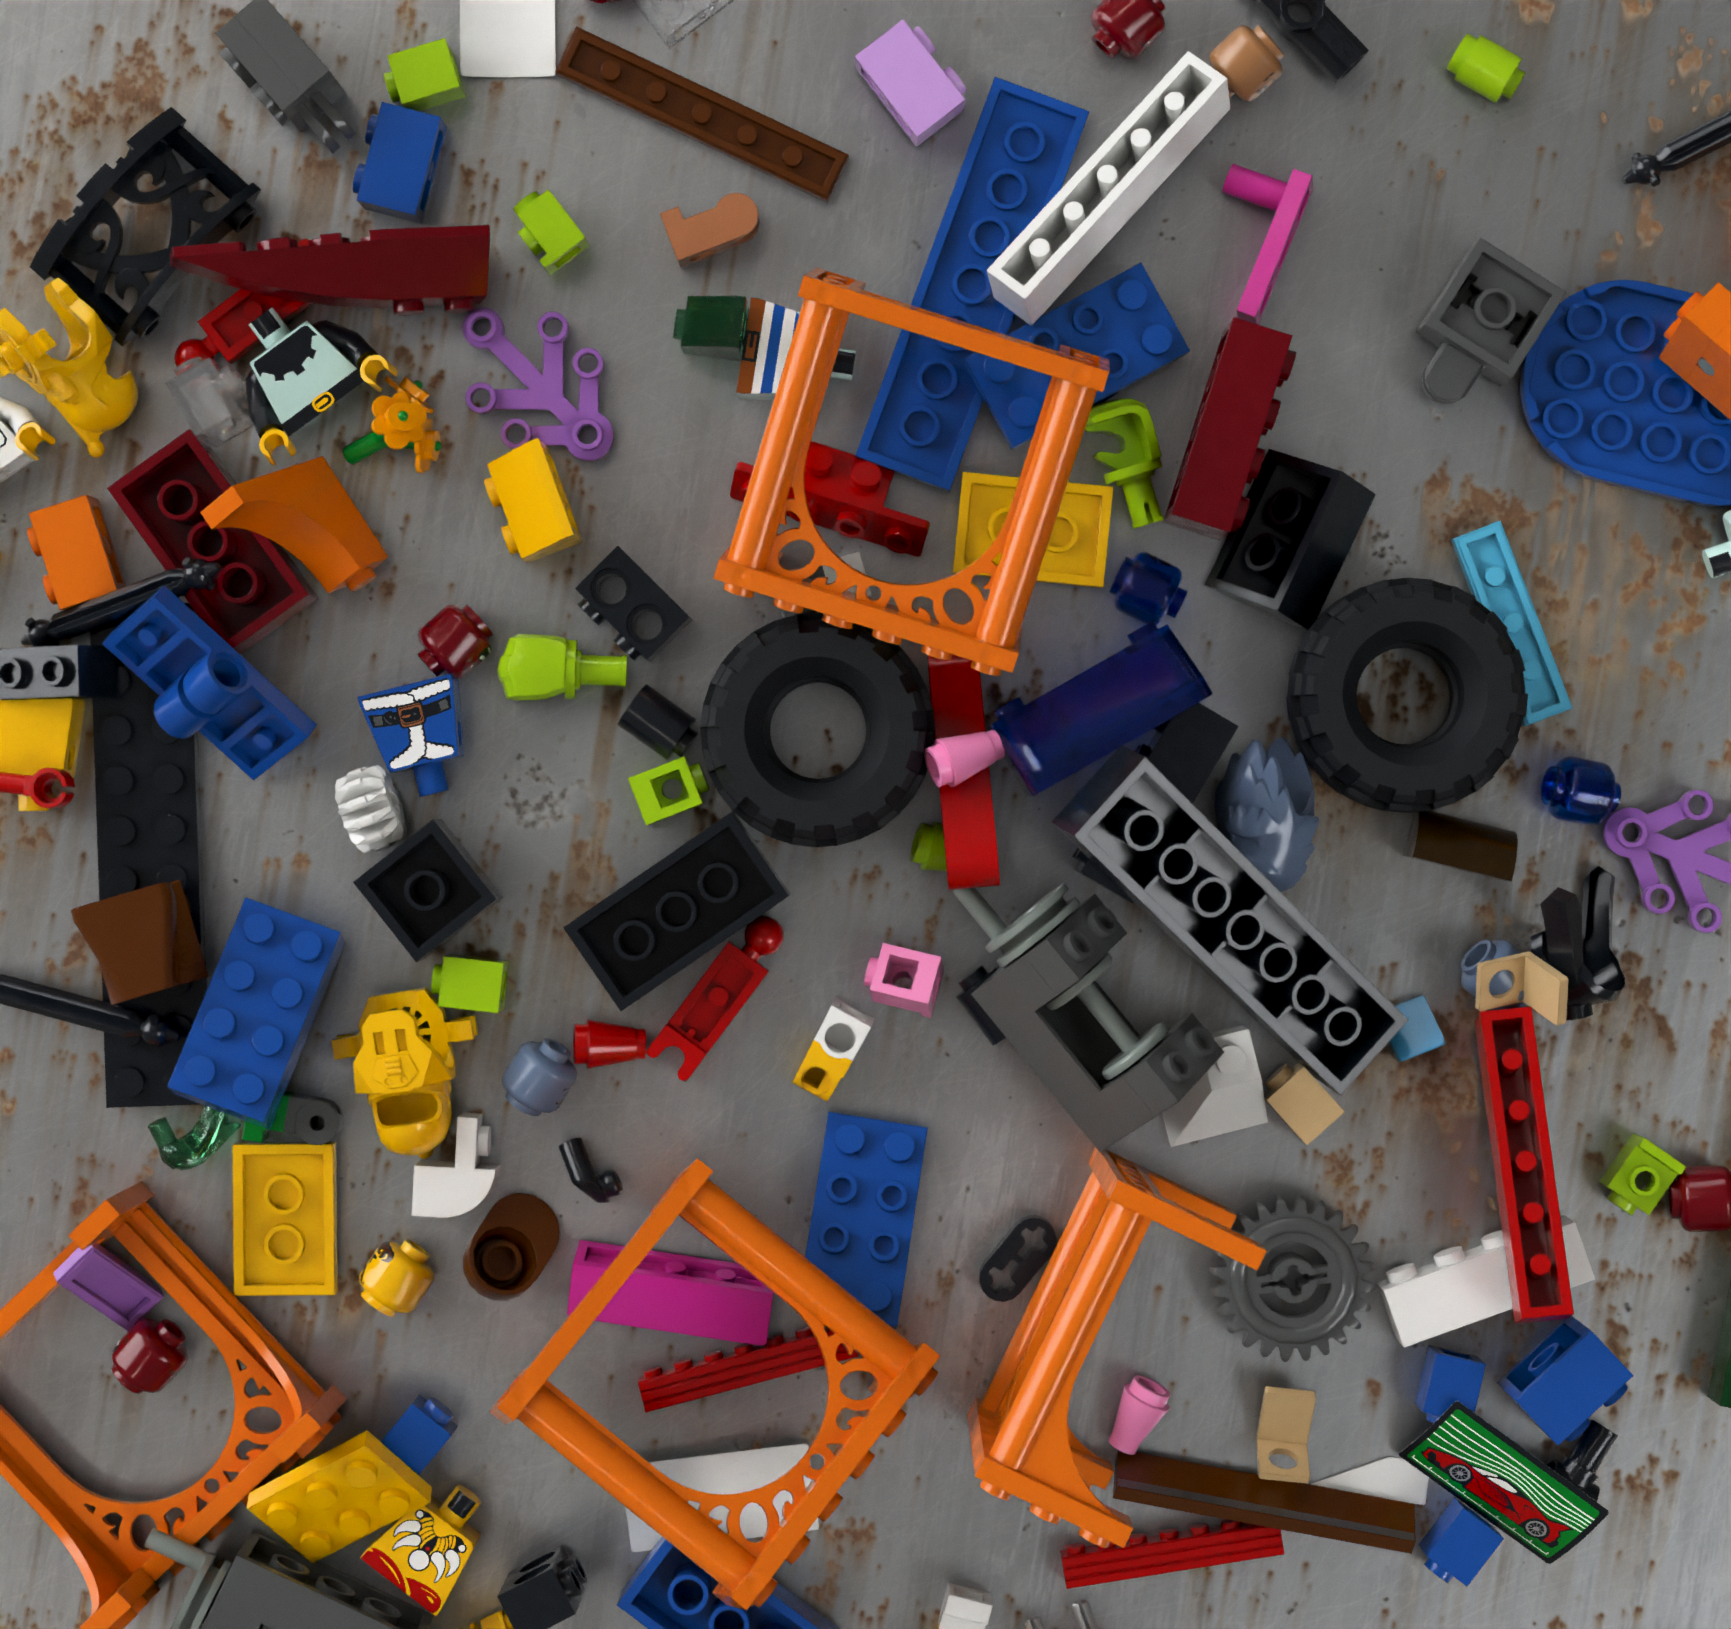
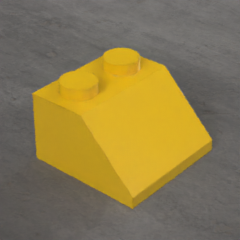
M540 438L528 441L487 464L491 477L484 479V484L493 507L496 508L501 505L503 507L508 524L502 526L501 531L511 555L519 553L521 559L529 563L583 543L550 449Z

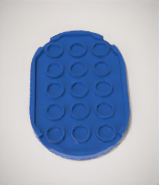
M1615 280L1586 287L1559 303L1521 364L1519 382L1521 404L1528 426L1541 447L1555 461L1571 472L1597 482L1706 507L1731 506V420L1659 359L1660 354L1669 342L1663 336L1664 333L1678 318L1676 315L1678 310L1694 293L1636 280Z

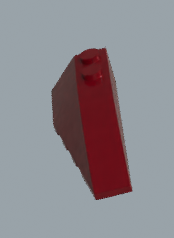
M489 225L369 230L370 236L361 238L360 242H350V239L342 237L341 233L320 234V238L308 241L309 246L298 247V241L290 239V237L271 238L256 243L257 250L246 251V243L241 241L172 247L170 253V266L223 285L281 299L327 306L393 308L394 315L397 316L424 313L425 306H444L445 313H467L474 311V304H480L487 296Z

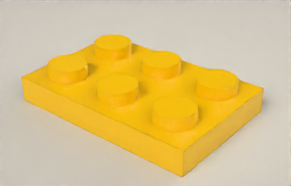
M970 472L962 473L952 574L958 573L972 564L996 539L1008 515L1020 477ZM1067 483L1036 582L1092 588L1104 587L1113 487ZM1001 553L993 559L996 564H999ZM979 573L975 575L981 577H991V575L988 573Z
M306 1142L233 1144L234 1296L335 1295L338 1292L336 1142H327L322 1145H311Z
M367 1430L250 1492L247 1509L311 1563H314L431 1502L432 1487Z

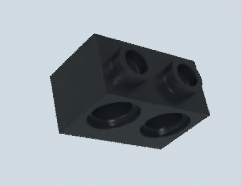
M619 546L575 588L584 597L577 605L598 626L606 619L619 632L613 641L634 661L642 655L651 662L693 620ZM612 576L620 577L626 584L624 598L615 604L605 603L600 597L602 582ZM645 612H655L659 614L662 620L661 632L653 639H641L635 631L637 618Z
M61 645L0 649V700L116 697L115 655L105 646Z
M563 1545L510 1571L497 1597L514 1629H548L576 1614L585 1591L583 1584L587 1582V1577L579 1559L575 1555L568 1557Z

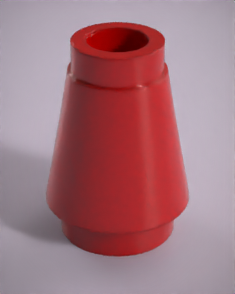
M587 1019L586 1024H574V1064H586V1068L591 1069L634 1061L635 1059H645L646 1057L645 1029H635L634 1027Z

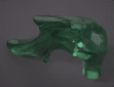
M203 1105L198 1122L183 1137L176 1138L166 1117L153 1121L148 1125V1129L159 1148L162 1161L172 1169L187 1170L204 1163L240 1128L241 1124L228 1123V1114Z

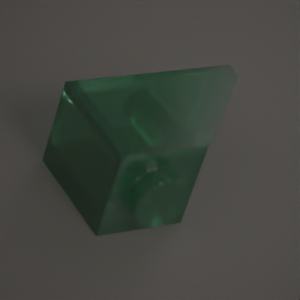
M736 295L688 296L686 309H677L673 334L674 339L681 340L683 353L741 362L749 313L746 297Z

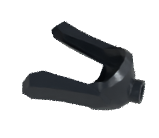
M1600 866L1596 867L1584 878L1582 914L1581 904L1576 894L1557 887L1540 904L1545 931L1532 935L1530 939L1531 952L1569 979L1566 1020L1582 1019L1593 1015L1592 1005L1616 1000L1625 986V977L1621 971L1618 959L1612 952V911L1615 877Z

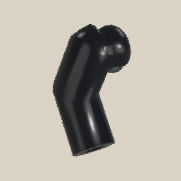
M573 1138L559 1145L569 1177L573 1185L598 1203L610 1202V1197L618 1196L622 1193L623 1186L617 1172L607 1170L599 1175L593 1168L582 1138Z

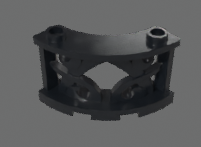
M172 107L149 122L126 142L130 149L124 159L120 157L116 161L117 166L114 169L105 163L76 195L83 204L76 206L72 211L74 216L66 221L62 219L56 221L30 265V268L43 280L51 276L54 279L60 278L68 284L77 296L93 308L102 322L116 334L114 340L121 346H124L136 336L145 339L157 328L162 320V316L159 315L160 310L188 275V272L170 266L172 247L218 243L232 230L236 233L242 231L252 221L257 212L253 204L261 189L255 183L248 185L183 127L186 119ZM172 149L196 170L184 174ZM143 174H151L154 186L161 184L164 180L166 185L150 192H141L138 190L137 181ZM203 179H207L230 200L219 210L207 212L203 209V203L206 199L215 197V195L206 190H196L189 194L188 187ZM120 197L129 202L144 205L159 203L170 198L172 225L168 248L141 255H119L123 243V227L113 205ZM192 220L202 226L190 237ZM99 224H107L110 227V240L105 253H101L106 241L104 239L96 241L93 238V231ZM72 262L98 271L95 283ZM160 271L159 274L155 277V279L151 282V284L148 278L144 275L146 273ZM111 274H117L115 289L117 295L122 300H124V293L127 288L135 287L138 291L137 302L130 313L105 293Z

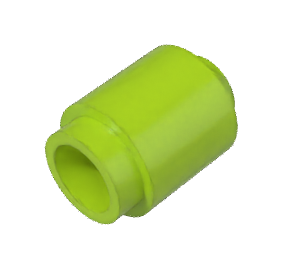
M1468 33L1459 44L1446 68L1456 74L1454 80L1494 103H1497L1501 95L1511 99L1526 72L1518 68L1523 58L1483 35H1480L1477 39Z

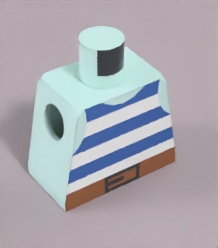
M751 297L736 389L738 399L774 400L800 312ZM839 348L831 378L852 381L856 359L855 350Z

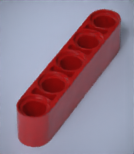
M953 654L951 660H942L927 655L930 696L934 713V740L986 732L981 677L979 671L971 668L972 660ZM988 766L953 788L948 784L939 787L949 890L1000 886L990 769Z

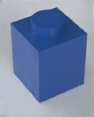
M1428 1345L1415 1398V1404L1422 1412L1427 1413V1421L1435 1423L1455 1401H1459L1475 1413L1486 1364L1479 1357Z
M419 1394L381 1440V1443L419 1475L452 1436L458 1425L451 1420L454 1415L442 1402L433 1397H430L427 1401Z
M1454 1497L1418 1545L1428 1557L1424 1565L1448 1584L1455 1577L1467 1587L1504 1538L1495 1527Z

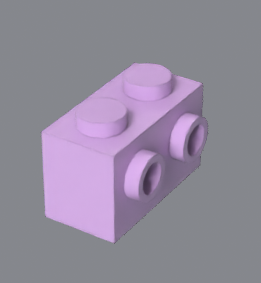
M902 19L855 56V68L917 147L964 111L965 98L962 94L967 90L951 67L948 66L942 70L931 56L936 49L925 32L918 26L911 30L904 19Z

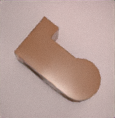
M741 193L727 194L720 199L716 207L685 219L682 217L679 206L660 213L680 268L746 243L758 232L760 224L757 206L751 198Z

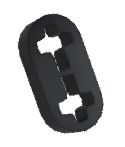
M1038 1215L1022 1217L1012 1226L984 1260L979 1270V1282L982 1291L987 1297L1001 1302L1014 1299L1049 1259L1056 1247L1057 1238L1053 1226L1047 1219ZM1038 1227L1043 1228L1045 1231L1042 1234V1239L1046 1243L1045 1247L1040 1250L1038 1247L1033 1246L1023 1258L1017 1254L1025 1243L1021 1232L1025 1228L1030 1231H1035ZM1014 1259L1018 1263L1010 1273L1014 1284L1010 1288L1005 1285H1000L997 1289L992 1288L990 1285L993 1282V1277L989 1271L993 1267L1003 1270Z

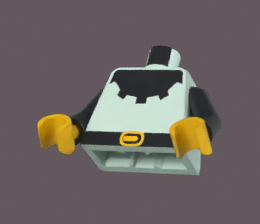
M270 308L248 325L267 349L250 362L252 370L245 379L248 412L260 438V451L271 465H276L272 453L280 445H285L293 457L296 454V447L288 436H291L364 381L378 392L382 391L383 388L376 383L378 372L382 369H387L396 377L398 370L389 361L378 355L358 332L328 320L318 321L313 324L309 319L291 332L274 308Z

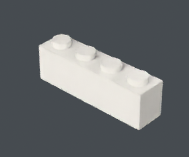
M1562 1216L1561 1224L1570 1288L1595 1280V1276L1576 1223L1568 1217ZM1502 1230L1482 1237V1245L1466 1251H1463L1462 1246L1442 1250L1433 1255L1435 1262L1416 1268L1414 1263H1408L1390 1269L1386 1272L1387 1279L1376 1283L1395 1338L1404 1348L1513 1309Z

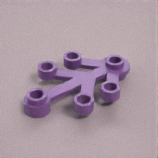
M476 308L474 311L469 312L462 325L466 340L476 349L491 350L528 389H493L486 383H475L466 392L465 398L468 407L480 415L489 414L493 410H550L563 424L529 426L522 419L514 418L508 420L501 429V438L505 445L512 450L528 441L540 438L546 446H566L574 457L583 461H595L605 456L612 447L614 432L608 419L599 413V376L604 370V360L600 353L593 348H583L573 358V368L580 376L579 408L577 410L564 397V340L569 334V325L563 315L557 312H548L542 315L538 321V333L543 339L542 374L504 336V323L496 312L488 308ZM479 319H487L491 322V330L485 336H477L473 331L474 324ZM553 319L559 320L563 326L561 333L555 337L547 336L544 331L546 323ZM587 355L594 356L598 360L597 368L590 373L581 371L579 366L581 359ZM479 390H487L491 396L489 404L482 408L476 407L473 404L474 394ZM514 426H522L526 431L525 439L517 444L511 443L508 439L509 430ZM586 426H592L597 430V438L591 444H583L579 440V432Z
M1690 790L1684 793L1679 801L1648 814L1640 809L1630 807L1621 808L1613 812L1604 825V840L1613 853L1629 859L1642 890L1641 903L1643 907L1649 912L1663 914L1671 910L1675 903L1673 890L1668 885L1661 884L1649 853L1651 852L1668 860L1689 910L1687 915L1689 925L1698 932L1710 933L1715 931L1722 922V914L1716 905L1709 903L1696 871L1731 885V863L1703 852L1731 840V813L1726 820L1674 840L1656 832L1686 818L1690 820H1703L1712 813L1714 806L1712 797L1707 792ZM1695 795L1699 796L1704 802L1702 812L1697 815L1693 814L1688 807L1689 800ZM1628 823H1633L1638 828V837L1633 842H1627L1622 835L1623 828ZM1656 889H1661L1666 896L1665 903L1659 908H1655L1650 902V895ZM1703 908L1709 909L1712 913V921L1705 927L1700 926L1697 922V914Z

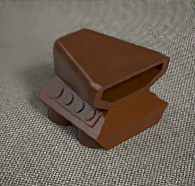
M180 880L154 884L71 910L75 925L99 961L111 1005L209 977L205 966V952L198 942L190 915L191 905L184 894Z

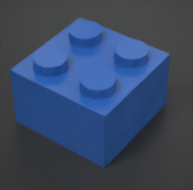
M1570 1316L1556 1326L1510 1369L1497 1384L1559 1446L1565 1439L1567 1442H1571L1578 1438L1590 1425L1588 1418L1602 1405L1605 1407L1611 1406L1618 1401L1627 1391L1628 1386L1625 1383L1634 1375L1589 1328L1573 1316Z

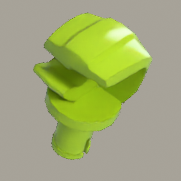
M1119 398L1092 406L1085 431L1087 433L1106 434L1116 438L1120 443V449L1117 454L1099 451L1093 455V458L1099 463L1115 470L1103 475L1105 483L1116 482L1117 486L1122 485L1132 518L1133 529L1164 520L1150 477L1155 475V469L1163 467L1160 459L1162 454L1150 411L1144 403L1132 398Z
M518 634L508 639L504 654L499 658L497 672L507 700L514 702L518 700H540L564 692L565 699H575L576 690H580L581 685L626 687L627 655H582V650H578L577 640L551 635Z

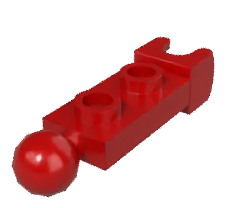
M302 239L298 242V247L309 246L308 241L310 240ZM240 289L197 321L208 336L202 340L196 338L181 342L175 351V365L180 373L189 378H200L208 374L213 367L214 356L219 352L232 365L261 343L248 326L251 322L273 307L286 324L312 303L281 299Z
M760 916L749 923L744 933L746 944L742 949L728 941L646 1051L649 1057H658L669 1046L680 1048L684 1054V1062L677 1075L684 1082L689 1079L769 972L767 968L757 961L761 956L775 953L780 949L784 941L782 926L776 919L769 916Z

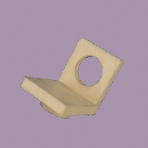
M1530 951L1479 962L1477 964L1475 1008L1482 1012L1524 1002L1556 1026L1565 1024L1569 979ZM1509 970L1513 979V985L1510 990L1504 994L1491 995L1489 984L1493 976L1499 971ZM1524 991V998L1519 1001V993Z
M1265 1387L1256 1434L1258 1477L1260 1479L1309 1483L1310 1469L1307 1443L1316 1402L1315 1391ZM1275 1454H1284L1293 1458L1297 1466L1290 1469L1279 1468L1270 1462L1269 1457Z

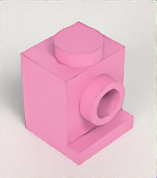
M883 943L879 958L871 957L869 960L864 986L870 987L873 1002L919 1012L922 1016L931 1018L944 974L942 958ZM901 977H907L912 980V985L909 989L894 986V984Z

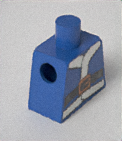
M447 674L357 697L389 772L398 773L413 769L419 797L448 791L449 787L442 762L464 756L459 680L455 679L452 674Z

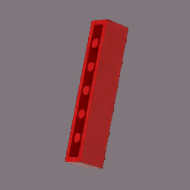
M1521 1007L1482 1011L1478 1014L1474 1024L1515 1324L1567 1319L1574 1314L1532 1008Z

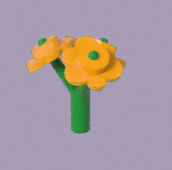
M387 375L384 380L397 393L392 398L382 395L373 401L372 412L376 417L371 424L373 431L343 448V455L348 463L354 465L386 447L394 450L413 449L416 454V472L424 473L429 471L431 461H437L442 447L439 431H434L432 419H427L426 413L432 414L435 411L425 401L430 394L422 387L423 384L419 380L413 381L405 376L399 382Z

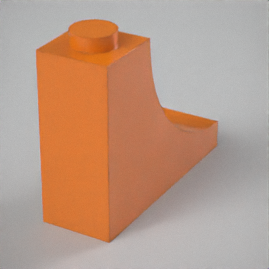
M323 456L232 485L200 512L211 530L226 527L241 528L258 533L276 542L300 560L317 578L327 593L346 586L351 592L364 587L377 577L373 569L388 558V555Z

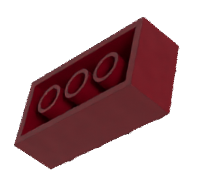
M1233 317L1227 325L1220 339L1162 523L1219 541L1231 531L1235 532L1237 527L1241 528L1250 502V498L1242 496L1246 483L1251 484L1253 478H1257L1265 455V449L1258 448L1257 446L1261 435L1266 436L1268 430H1272L1281 401L1274 399L1273 396L1276 387L1281 388L1283 382L1288 380L1297 352L1289 350L1293 335Z
M188 429L107 487V489L166 571L169 569H184L182 561L186 557H190L192 560L204 559L210 563H220L221 570L213 579V582L216 584L213 590L191 588L184 597L197 615L241 655L319 598L283 547L258 533L241 528L226 527L211 530L200 512L232 485L237 483L201 434Z

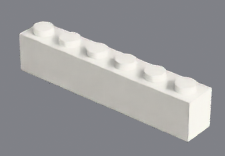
M1188 51L986 270L993 297L1032 326L1230 110L1227 78Z

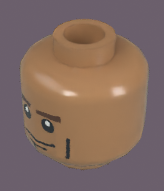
M1240 25L1210 52L1209 60L1213 69L1227 78L1229 99L1236 94L1241 100L1252 102L1282 75L1283 68L1280 60L1285 54L1260 25L1253 30L1248 26Z

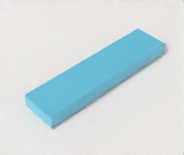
M1501 520L1451 539L1471 595L1475 596L1479 603L1498 616L1508 628L1506 631L1515 648L1520 651L1526 670L1523 671L1525 693L1528 694L1526 717H1523L1522 727L1572 709L1570 699Z

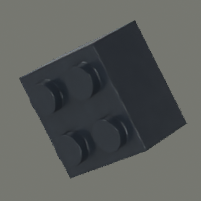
M432 819L353 882L415 962L426 959L503 898L442 819Z

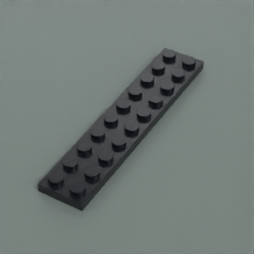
M185 603L194 612L192 606L189 603ZM128 617L90 631V645L104 646L102 643ZM115 656L116 697L92 698L99 901L154 884L180 880L184 894L191 905L190 915L198 942L205 952L206 966L198 731L191 737L184 739L176 738L166 733L160 727L154 715V704L159 695ZM102 974L103 1001L111 1003ZM207 978L115 1004L138 1010L145 1018H148L151 1014H157L166 1018L171 1027L181 1033V1038L179 1041H167L162 1047H155L146 1043L142 1036L125 1038L104 1032L106 1108L201 1105L175 1095L167 1085L206 994Z

